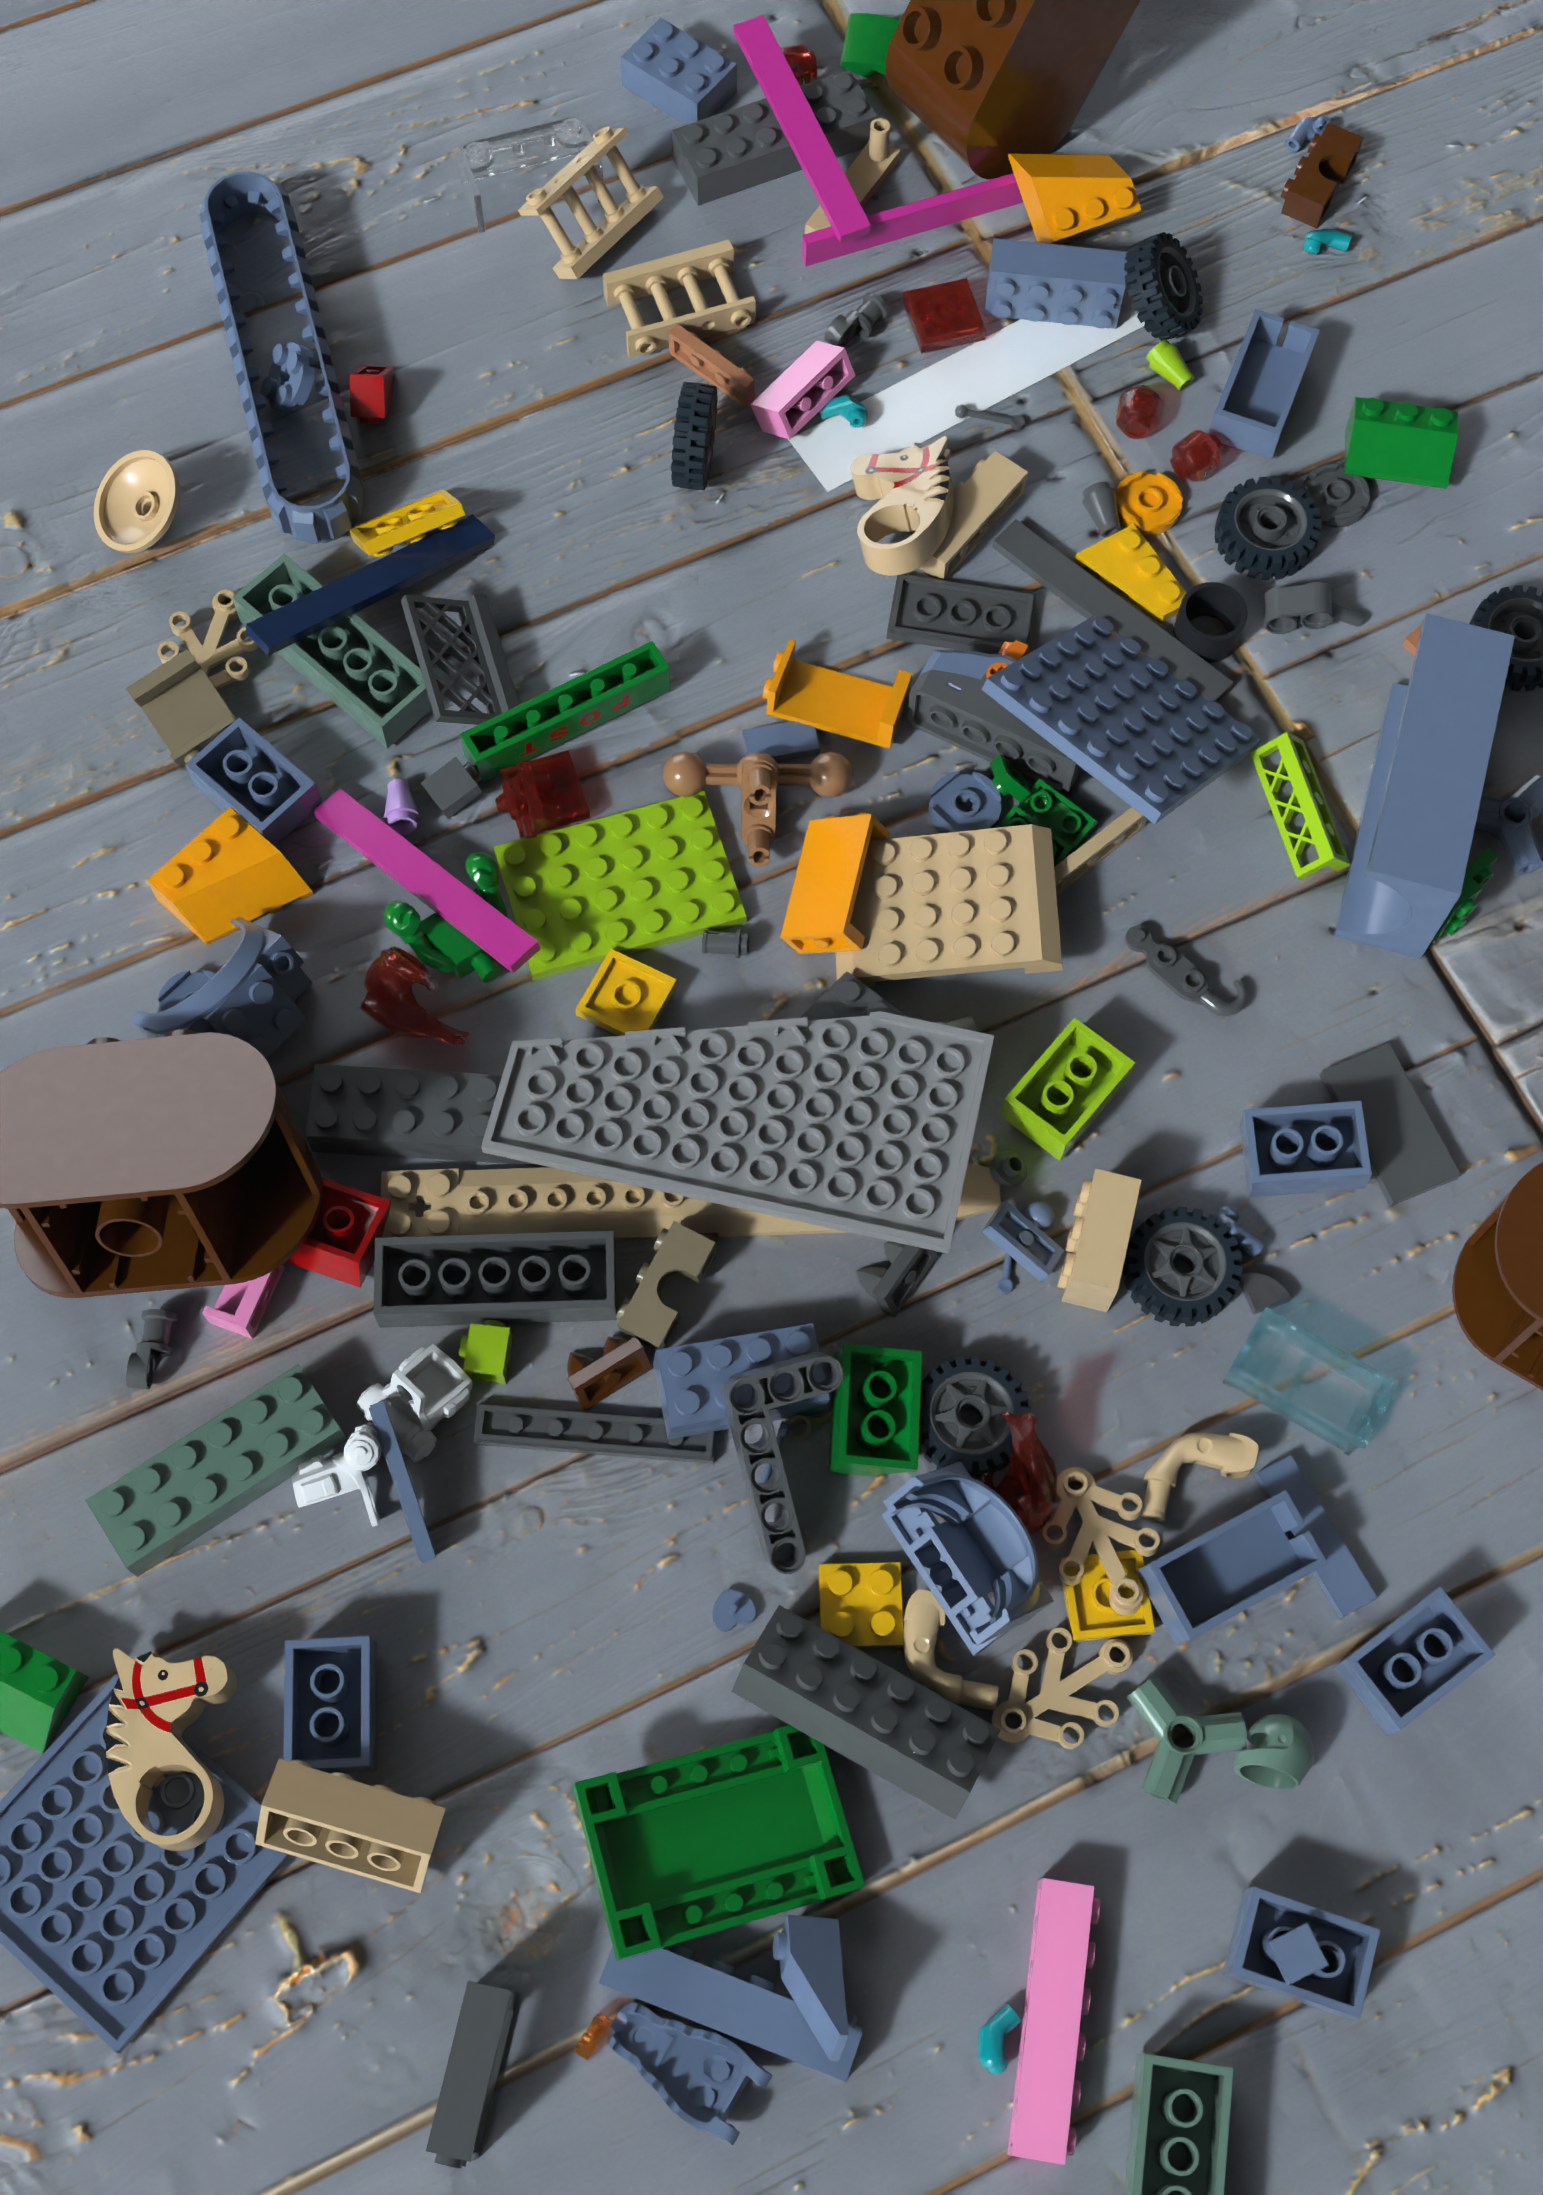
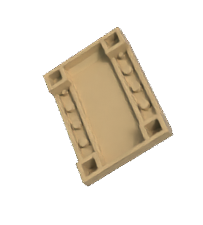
M1029 824L870 840L850 921L865 937L863 948L859 951L835 952L837 980L847 971L868 988H876V982L996 970L1024 968L1025 974L1062 971L1051 829Z

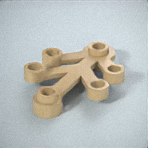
M227 589L217 592L212 600L215 614L203 645H201L192 630L193 624L187 613L182 611L175 612L169 618L172 632L180 636L186 648L195 656L207 676L211 668L227 661L226 670L209 677L217 690L234 681H243L249 676L246 660L237 655L245 651H254L259 647L253 640L250 642L243 641L246 637H249L246 634V627L238 631L237 639L219 647L228 622L239 618L232 599L236 593ZM226 601H231L230 603H228V604H226V605H223V604H222V603H224V602H226ZM178 622H186V624L181 627L176 626ZM172 641L163 642L157 650L163 664L181 653L178 645ZM168 651L175 652L172 656H164ZM237 666L243 667L239 672L232 671Z
M1079 1467L1067 1468L1056 1479L1055 1491L1061 1501L1053 1520L1048 1522L1043 1528V1543L1050 1549L1062 1548L1067 1541L1066 1527L1075 1509H1077L1083 1523L1069 1557L1063 1559L1059 1565L1060 1580L1069 1586L1077 1585L1082 1581L1084 1574L1083 1565L1093 1544L1112 1584L1109 1593L1110 1606L1121 1615H1132L1142 1605L1143 1591L1138 1582L1127 1577L1110 1539L1135 1548L1140 1555L1148 1557L1158 1551L1159 1535L1150 1528H1143L1137 1531L1098 1516L1093 1503L1118 1511L1119 1516L1124 1520H1135L1141 1515L1142 1500L1135 1493L1128 1492L1118 1495L1096 1486L1093 1476L1085 1469ZM1072 1481H1078L1083 1487L1080 1490H1072L1068 1484ZM1125 1502H1133L1137 1509L1126 1511L1122 1505ZM1052 1530H1057L1062 1534V1537L1059 1540H1051L1047 1534ZM1144 1537H1148L1154 1541V1545L1144 1547L1139 1541ZM1068 1566H1073L1078 1569L1079 1573L1071 1577L1064 1573V1569ZM1123 1588H1129L1133 1591L1134 1596L1126 1599L1120 1596L1119 1591Z
M1064 1628L1053 1629L1046 1638L1048 1654L1040 1694L1026 1703L1029 1675L1036 1670L1038 1659L1031 1650L1022 1649L1018 1651L1012 1659L1014 1674L1008 1701L999 1704L991 1718V1724L1001 1730L998 1738L1007 1743H1019L1031 1735L1059 1742L1066 1749L1077 1748L1084 1740L1082 1727L1075 1722H1067L1063 1726H1059L1035 1718L1048 1709L1094 1720L1101 1727L1113 1725L1119 1717V1710L1114 1702L1102 1700L1095 1703L1071 1697L1070 1695L1106 1672L1118 1675L1126 1671L1133 1660L1130 1646L1120 1639L1108 1640L1100 1648L1096 1659L1060 1681L1064 1656L1072 1645V1636ZM1053 1635H1063L1066 1639V1646L1064 1648L1055 1647L1052 1643ZM1117 1648L1122 1651L1124 1655L1122 1662L1116 1663L1111 1660L1109 1656L1111 1649ZM1020 1656L1029 1657L1032 1661L1031 1669L1022 1670L1017 1664V1659ZM1107 1706L1111 1709L1113 1717L1110 1721H1104L1099 1717L1098 1710L1100 1707ZM1008 1714H1015L1019 1717L1020 1726L1018 1728L1012 1729L1006 1725L1005 1718ZM1072 1728L1077 1732L1078 1740L1076 1743H1068L1064 1739L1063 1733L1065 1729Z

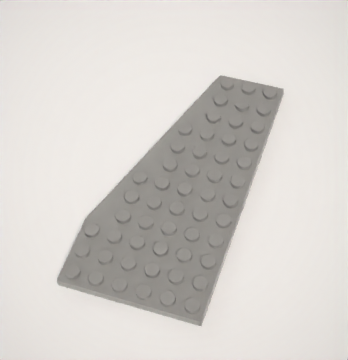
M877 1011L870 1012L869 1016L808 1020L807 1017L754 1021L748 1022L746 1026L697 1030H685V1027L631 1031L625 1032L623 1036L562 1040V1037L512 1041L481 1148L482 1152L949 1254L994 1035Z

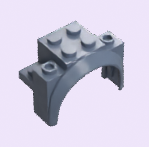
M242 917L232 919L230 923L242 930V938L235 952L225 965L206 984L182 1002L158 1013L138 1011L132 1022L147 1038L163 1037L166 1033L179 1029L191 1030L197 1033L213 1032L227 1034L249 1043L267 1059L307 1019L294 1001L313 982L300 968L304 961L282 935L255 925Z
M961 1461L912 1477L883 1501L888 1510L882 1514V1517L973 1656L982 1652L1011 1629L1026 1623L1054 1602L1040 1580L1036 1550L1023 1522L999 1494L982 1482L972 1478ZM933 1513L940 1516L947 1522L939 1524ZM992 1597H994L995 1607L990 1601Z

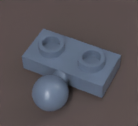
M1005 1200L996 1209L981 1231L1040 1282L1050 1275L1065 1251L1043 1232L1048 1230L1055 1220L1053 1208L1043 1201H1035L1029 1204L1023 1215Z

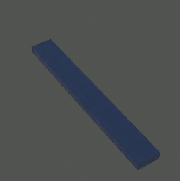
M472 514L458 521L457 524L450 528L439 530L247 623L246 634L269 656L494 545L495 535Z

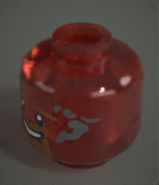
M804 44L780 47L800 86L809 84L813 79L817 78V62L814 51H809L808 47Z
M1145 385L1128 388L1122 392L1118 400L1116 425L1129 438L1142 439L1152 434L1160 424L1162 398L1156 391Z
M1194 430L1173 446L1170 464L1177 476L1183 481L1199 482L1220 466L1222 462L1220 453L1223 449L1222 443L1214 433L1207 434L1202 430Z

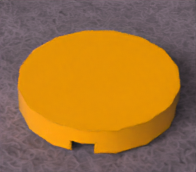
M1138 471L1128 475L1119 483L1116 490L1120 523L1125 527L1134 524L1142 535H1158L1170 530L1178 522L1182 511V492L1176 482L1165 474L1158 472L1154 475L1147 474L1148 471Z

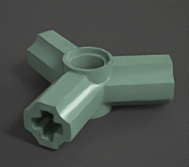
M1154 1675L1127 1696V1699L1159 1740L1141 1787V1791L1159 1801L1172 1805L1177 1804L1194 1755L1247 1749V1731L1241 1712L1189 1717L1157 1675ZM1174 1727L1183 1728L1188 1732L1190 1736L1188 1748H1179L1174 1744L1171 1738V1732Z

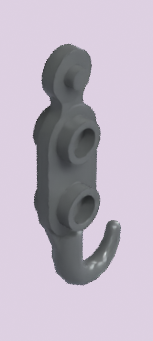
M1133 926L1127 931L1125 942L1128 948L1136 952H1142L1146 956L1148 969L1182 999L1202 1005L1211 1012L1221 1016L1235 1015L1244 1008L1247 1003V991L1239 980L1233 982L1238 992L1237 999L1232 1003L1222 1002L1215 996L1205 974L1176 948L1168 944L1155 943L1152 940L1151 932L1144 926Z

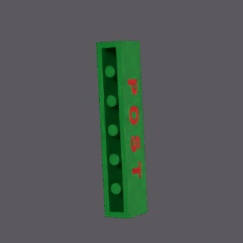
M650 641L460 733L464 756L482 778L480 780V783L670 691V667L654 642Z

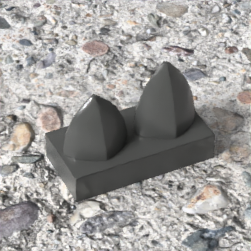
M892 1241L885 1242V1253L891 1262L889 1269L869 1267L857 1270L858 1280L863 1289L876 1299L883 1312L896 1317L938 1255L935 1251Z

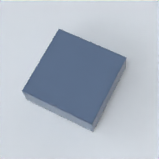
M1304 1923L1266 1942L1287 1985L1329 1965L1308 1923Z

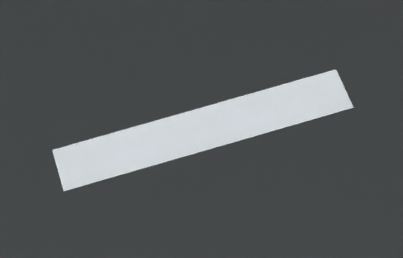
M1128 284L1125 286L1116 329L1073 324L1064 325L1062 323L1044 321L1033 322L1020 319L860 402L868 412V417L862 427L854 428L850 426V422L844 417L836 415L788 440L826 491L829 492L853 479L850 467L852 462L859 456L869 453H898L914 446V443L921 444L970 418L969 416L959 418L955 415V409L958 405H965L970 410L981 412L1144 326L1145 322L1140 323L1137 318L1138 310H1133L1131 304L1134 300L1133 297L1128 296L1127 290L1130 289Z

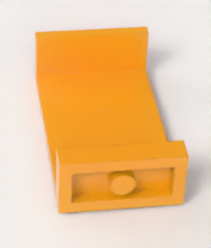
M789 639L784 653L778 651L773 666L774 678L768 677L764 686L762 698L768 699L766 714L890 749L909 697L913 673L899 669L893 687L794 660L796 641Z
M858 813L855 816H827L825 819L809 820L780 936L798 954L862 950L865 937L850 921L870 840L888 839L890 834L872 814Z

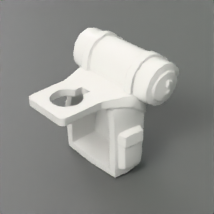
M432 1344L426 1349L419 1348L408 1359H405L400 1364L399 1370L392 1374L391 1382L385 1387L380 1383H376L363 1391L356 1407L364 1414L365 1419L369 1423H373L369 1411L370 1405L385 1401L402 1454H406L415 1463L432 1452L437 1438L431 1430L443 1417L450 1418L468 1402L473 1384L469 1376L454 1360Z
M369 1424L357 1426L347 1440L344 1452L336 1454L327 1460L322 1455L314 1456L310 1460L298 1465L299 1470L292 1476L298 1508L360 1489L372 1527L379 1525L380 1518L366 1470L376 1465L382 1452L376 1429L369 1426Z

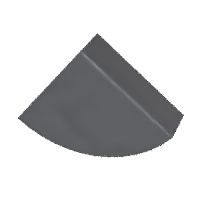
M1248 1273L1243 1274L1240 1278V1286L1253 1314L1288 1303L1292 1299L1281 1283L1267 1275Z

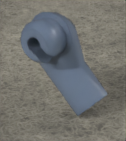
M1326 116L1303 118L1285 140V146L1292 152L1298 151L1304 141L1312 140L1316 133L1321 135L1326 125L1331 123L1330 119Z
M1222 1206L1218 1214L1214 1215V1217L1218 1218L1216 1224L1219 1226L1225 1224L1230 1229L1227 1237L1231 1238L1234 1236L1238 1242L1237 1247L1251 1257L1257 1256L1264 1246V1241L1236 1223L1239 1219V1214L1234 1208Z

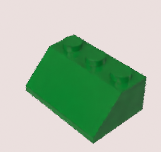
M1355 397L1345 429L1344 474L1447 489L1458 437V411L1417 406L1411 403L1382 401L1376 398Z
M843 1343L834 1355V1358L840 1362L843 1368V1379L838 1388L832 1391L828 1472L861 1476L916 1472L918 1470L922 1351Z
M0 1631V1731L45 1753L89 1677Z

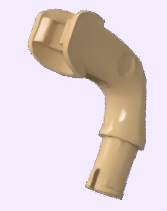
M1206 1432L1189 1433L1174 1440L1144 1475V1482L1147 1483L1141 1517L1154 1522L1165 1521L1171 1488L1176 1487L1177 1474L1182 1464L1193 1463L1220 1470L1221 1476L1231 1479L1244 1478L1255 1467L1259 1450L1258 1444L1247 1436L1229 1433L1227 1436Z
M917 1589L907 1601L903 1615L905 1663L912 1676L929 1690L956 1705L994 1711L996 1709L999 1686L963 1680L962 1675L947 1673L937 1668L934 1651L938 1630L945 1625L946 1613L931 1591Z

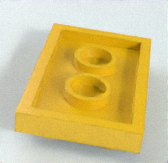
M443 489L352 527L349 532L353 542L368 556L380 557L392 552L393 546L401 542L413 543L423 539L426 536L425 532L434 528L443 530L457 524L458 518L465 516V512L461 502Z

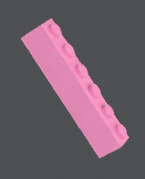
M1047 1878L1038 1880L1007 2152L1010 2156L1065 2165L1066 2155L1073 2156L1076 2128L1069 2127L1071 2108L1078 2109L1081 2095V2081L1074 2080L1076 2061L1083 2062L1086 2046V2035L1079 2033L1081 2015H1088L1091 1997L1090 1988L1084 1987L1086 1969H1093L1095 1959V1943L1089 1942L1090 1924L1097 1925L1100 1911V1898L1093 1897L1094 1886Z

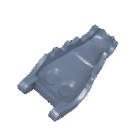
M631 2002L625 2005L618 2012L608 2031L607 2041L610 2048L636 2067L644 2080L660 2094L667 2106L676 2115L694 2127L715 2135L731 2145H734L740 2132L732 2124L726 2123V2120L749 2079L751 2078L756 2085L766 2088L772 2078L771 2073L762 2068L741 2047L715 2032L697 2029L680 2021L664 2018L638 2003Z

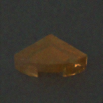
M601 2012L596 2014L586 2033H583L575 2046V2053L590 2061L613 2020Z

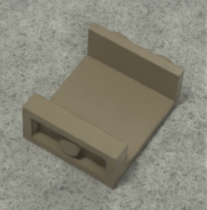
M188 649L126 688L170 750V756L173 761L180 767H184L187 762L236 720L195 656Z

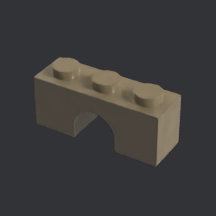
M673 1221L669 1230L663 1228L654 1244V1249L657 1250L651 1264L647 1262L643 1264L635 1280V1284L639 1285L632 1299L628 1297L624 1299L616 1315V1318L620 1320L617 1326L621 1332L631 1337H636L639 1341L656 1350L666 1348L681 1320L677 1311L662 1303L661 1291L663 1286L670 1279L679 1276L690 1278L700 1284L718 1251L716 1242Z

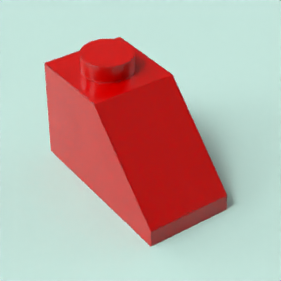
M361 365L349 374L351 417H360L361 423L376 424L381 423V418H386L390 414L395 367Z

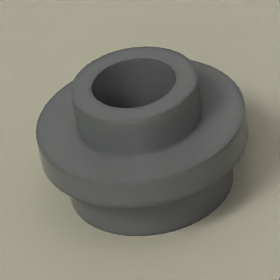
M1003 1149L993 1157L990 1164V1173L999 1185L1015 1187L1026 1179L1027 1165L1017 1151Z

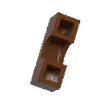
M1331 123L1326 125L1321 135L1316 133L1308 148L1309 156L1301 157L1294 173L1296 175L1295 179L1289 178L1283 188L1281 198L1285 199L1281 213L1317 229L1330 207L1337 185L1336 182L1327 178L1344 183L1357 160L1364 138Z

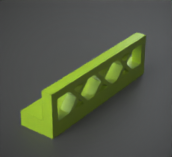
M1285 732L1250 753L1296 877L1303 880L1325 867L1340 871L1350 866L1349 858L1304 741ZM1279 750L1282 759L1276 772L1269 771L1264 757ZM1282 780L1291 782L1293 787L1288 804L1279 801L1277 795ZM1294 811L1303 813L1305 818L1300 835L1291 833L1289 827ZM1307 842L1315 845L1319 859L1304 866L1301 855Z

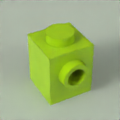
M482 1320L481 1324L470 1323L469 1335H462L459 1358L465 1359L463 1371L471 1380L500 1384L507 1383L513 1343L511 1329L505 1327L504 1323L496 1320Z

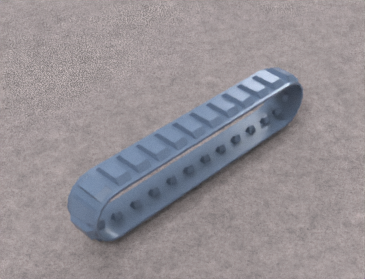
M251 171L235 172L220 178L210 187L206 197L203 199L200 210L201 230L220 304L219 307L226 330L263 493L272 519L283 533H289L297 540L310 544L328 543L341 538L352 529L356 519L361 517L365 500L362 489L363 483L296 216L290 204L289 196L278 183H274L265 175ZM246 214H264L279 221L275 224L277 235H284L289 238L290 246L282 250L284 261L295 262L297 272L290 275L288 279L290 287L301 288L303 298L295 303L297 314L308 315L310 325L301 330L304 341L315 342L317 350L313 354L314 358L308 357L310 367L322 370L324 379L316 383L315 388L317 395L328 396L331 407L324 410L322 416L324 423L335 424L337 435L329 439L331 451L342 452L345 462L336 467L338 479H346L342 490L332 500L318 506H299L288 502L280 496V493L287 490L284 479L274 478L271 468L280 462L278 452L267 450L265 438L273 434L271 423L260 422L258 411L267 405L264 395L254 394L251 383L260 379L258 368L247 367L245 356L253 352L251 341L242 340L240 337L239 329L245 326L247 322L245 314L235 313L232 302L240 298V292L238 287L228 286L226 276L234 271L232 261L223 260L220 249L228 245L226 235L221 234L224 227L235 218Z

